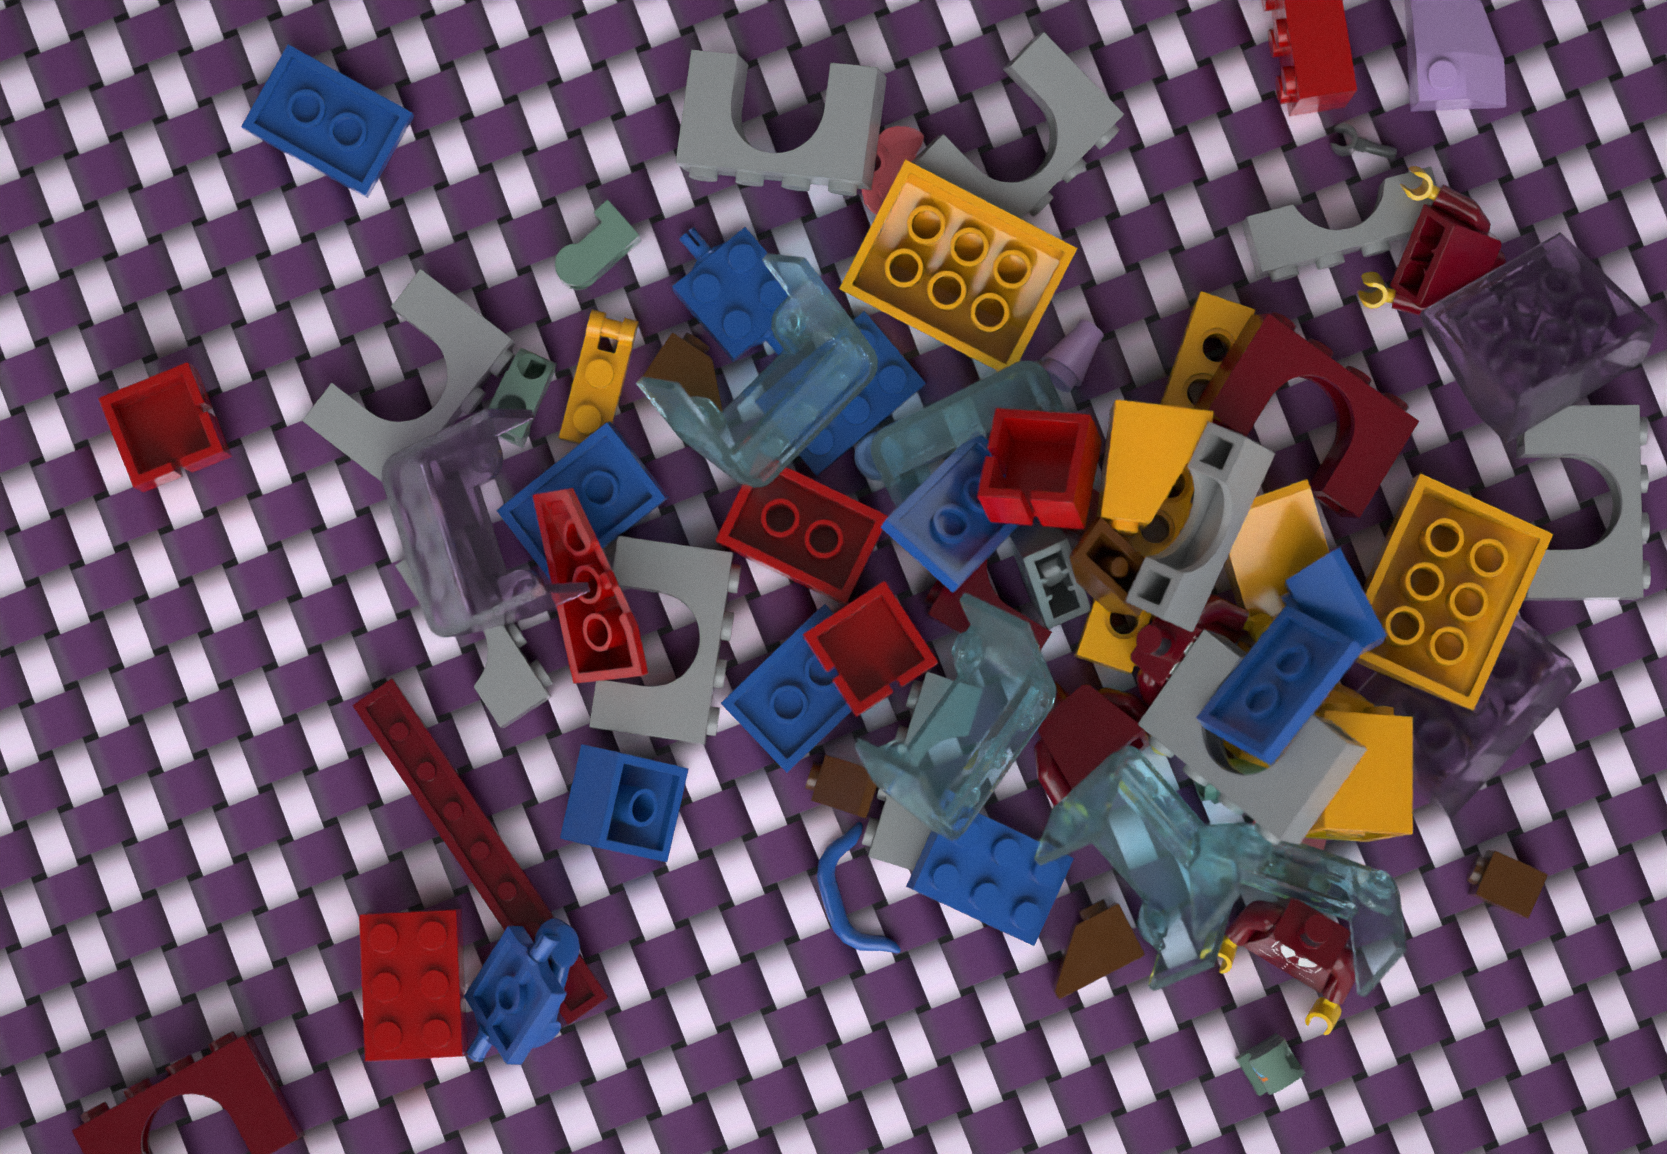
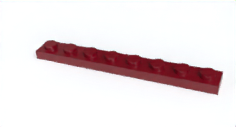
M391 678L353 704V708L504 931L508 926H523L535 943V936L541 925L556 917L399 685ZM579 953L577 961L569 968L564 989L567 995L562 1001L559 1010L568 1025L609 998Z

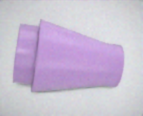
M1083 319L1080 320L1070 333L1042 357L1043 365L1039 369L1040 375L1053 387L1066 393L1071 392L1074 386H1081L1096 348L1104 337L1102 331L1091 322Z

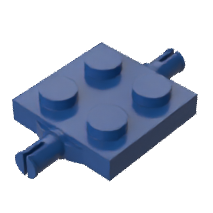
M695 227L688 230V235L685 233L679 241L684 244L697 261L692 270L672 286L674 294L732 362L737 360L751 347L765 342L772 347L783 363L788 361L799 349L795 347L781 329L787 317L806 303L807 298L746 227L726 243L714 246L713 248L707 244Z
M508 926L464 995V998L475 1014L478 1025V1033L466 1048V1053H470L468 1054L469 1058L476 1062H482L493 1045L506 1065H522L567 995L548 964L550 954L561 940L557 931L548 927L543 928L534 943L523 926Z

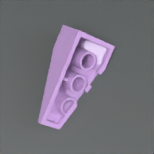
M1405 0L1410 112L1505 108L1504 58L1481 0Z

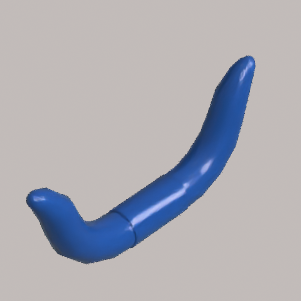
M857 822L846 833L830 843L819 859L817 880L825 911L833 931L843 943L859 951L900 953L901 949L895 941L882 935L861 933L850 924L836 882L835 870L839 859L856 845L862 834L863 824L862 822Z

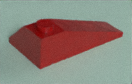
M568 488L532 495L573 684L649 674L637 620L574 489Z

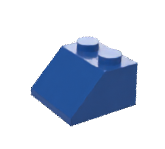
M1340 548L1330 552L1285 580L1284 586L1288 592L1281 596L1284 605H1288L1354 639L1363 650L1360 655L1383 643L1387 635Z
M581 744L560 839L668 862L689 768Z

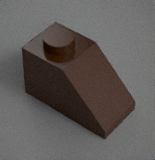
M672 332L640 381L644 387L722 438L727 429L713 360L706 355L710 347L686 332L683 338Z
M1096 517L1069 555L1075 580L1108 612L1139 616L1143 609L1125 601L1145 558L1101 517Z
M825 755L823 764L813 761L805 789L814 791L811 798L813 802L867 818L881 772Z
M1101 899L1078 911L1082 920L1072 925L1052 987L1057 999L1060 1000L1145 956L1119 903L1115 902L1108 906L1105 899Z

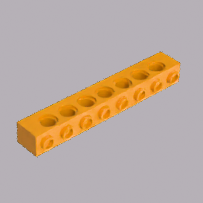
M1203 291L1199 293L1196 297L1160 405L1193 409L1195 405L1189 401L1187 396L1188 387L1194 383H1202L1207 386L1222 361H1211L1204 355V341L1210 338L1219 339L1226 345L1228 353L1251 315H1254L1255 309ZM1192 456L1178 477L1182 485L1179 496L1174 498L1166 497L1154 518L1161 520L1166 527L1165 539L1160 543L1148 542L1142 536L1141 530H1138L1134 537H1123L1144 558L1158 554L1169 547L1178 537L1180 530L1184 528L1193 504L1190 501L1194 492L1193 478L1188 469ZM1093 599L1091 611L1088 613L1074 657L1129 675L1132 673L1134 666H1137L1130 660V654L1137 645V635L1143 627L1149 624L1150 620L1154 621L1156 615L1143 610L1139 616H1134L1135 627L1133 631L1129 634H1119L1110 625V615L1112 612H1108Z

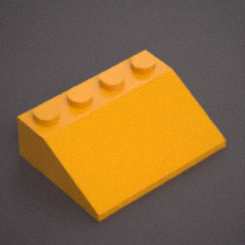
M905 159L839 289L1011 378L1077 248Z
M1420 473L1412 479L1362 588L1387 636L1381 645L1358 656L1355 662L1469 710H1474L1553 534Z

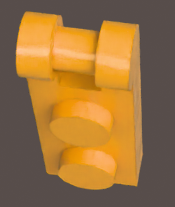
M592 309L559 434L560 440L580 444L606 422H612L613 424L639 321L624 318L623 322L606 318L605 312ZM602 336L618 340L615 354L598 349Z

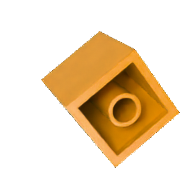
M1116 399L1109 411L1097 517H1101L1122 537H1134L1138 530L1144 531L1151 523L1194 453L1207 423L1213 422L1214 412Z
M1308 479L1255 497L1223 567L1238 606L1247 609L1250 617L1259 613H1267L1275 620L1285 607L1281 598L1282 595L1288 592L1284 586L1285 580L1330 553Z
M1321 704V711L1313 713V715L1333 721L1367 748V750L1304 838L1369 842L1413 834V717L1395 716L1393 707H1365L1364 713L1350 712V704Z

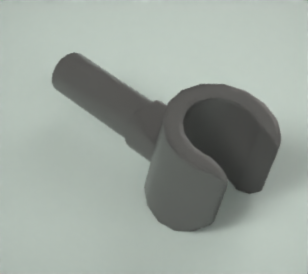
M1340 123L1334 127L1336 132L1346 133L1352 137L1351 143L1347 146L1330 143L1331 149L1335 154L1349 156L1353 152L1358 151L1395 159L1397 148L1358 137L1356 129L1347 123Z

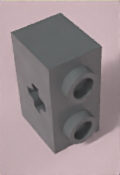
M1034 516L1033 525L1020 524L1008 539L1028 597L1046 628H1053L1091 611L1085 590L1075 580L1069 559L1072 550L1068 538L1061 527L1042 526L1036 516Z

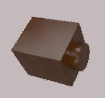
M1487 850L1484 857L1476 856L1469 869L1466 881L1472 885L1468 894L1517 917L1529 919L1548 874L1498 851Z

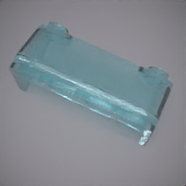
M768 253L762 259L788 294V297L775 309L771 321L773 335L784 351L722 412L707 398L699 396L689 397L679 383L642 377L636 383L683 442L742 485L759 488L771 483L873 380L877 372L878 359L874 349L805 257Z
M1028 360L1017 361L878 430L871 440L870 455L894 509L896 510L931 475L927 467L928 465L952 454L961 444L981 434L984 437L989 436L996 408L1067 413L1047 371L1036 362ZM1097 474L1095 475L1093 487L1101 484Z
M967 593L963 594L960 602L971 625L967 631L962 632L957 637L952 647L954 666L958 676L907 746L897 740H893L877 748L859 738L854 745L873 783L932 831L949 840L958 839L968 829L1050 712L1056 696V685L1029 623Z
M1133 746L1125 747L1109 755L1053 807L1034 860L1041 866L1093 843L1143 899L1139 911L1138 929L1144 940L1149 942L1158 951L1148 982V986L1153 991H1156L1215 966L1239 886L1240 875L1233 856L1145 755Z
M1232 822L1204 823L1200 825L1187 843L1193 937L1195 939L1204 940L1241 895L1242 883L1282 898H1297L1314 909L1348 920L1354 952L1353 961L1358 995L1366 997L1407 951L1400 892L1395 880L1387 872L1304 843L1297 845L1280 841L1278 845L1273 844L1255 831L1257 830L1256 825Z

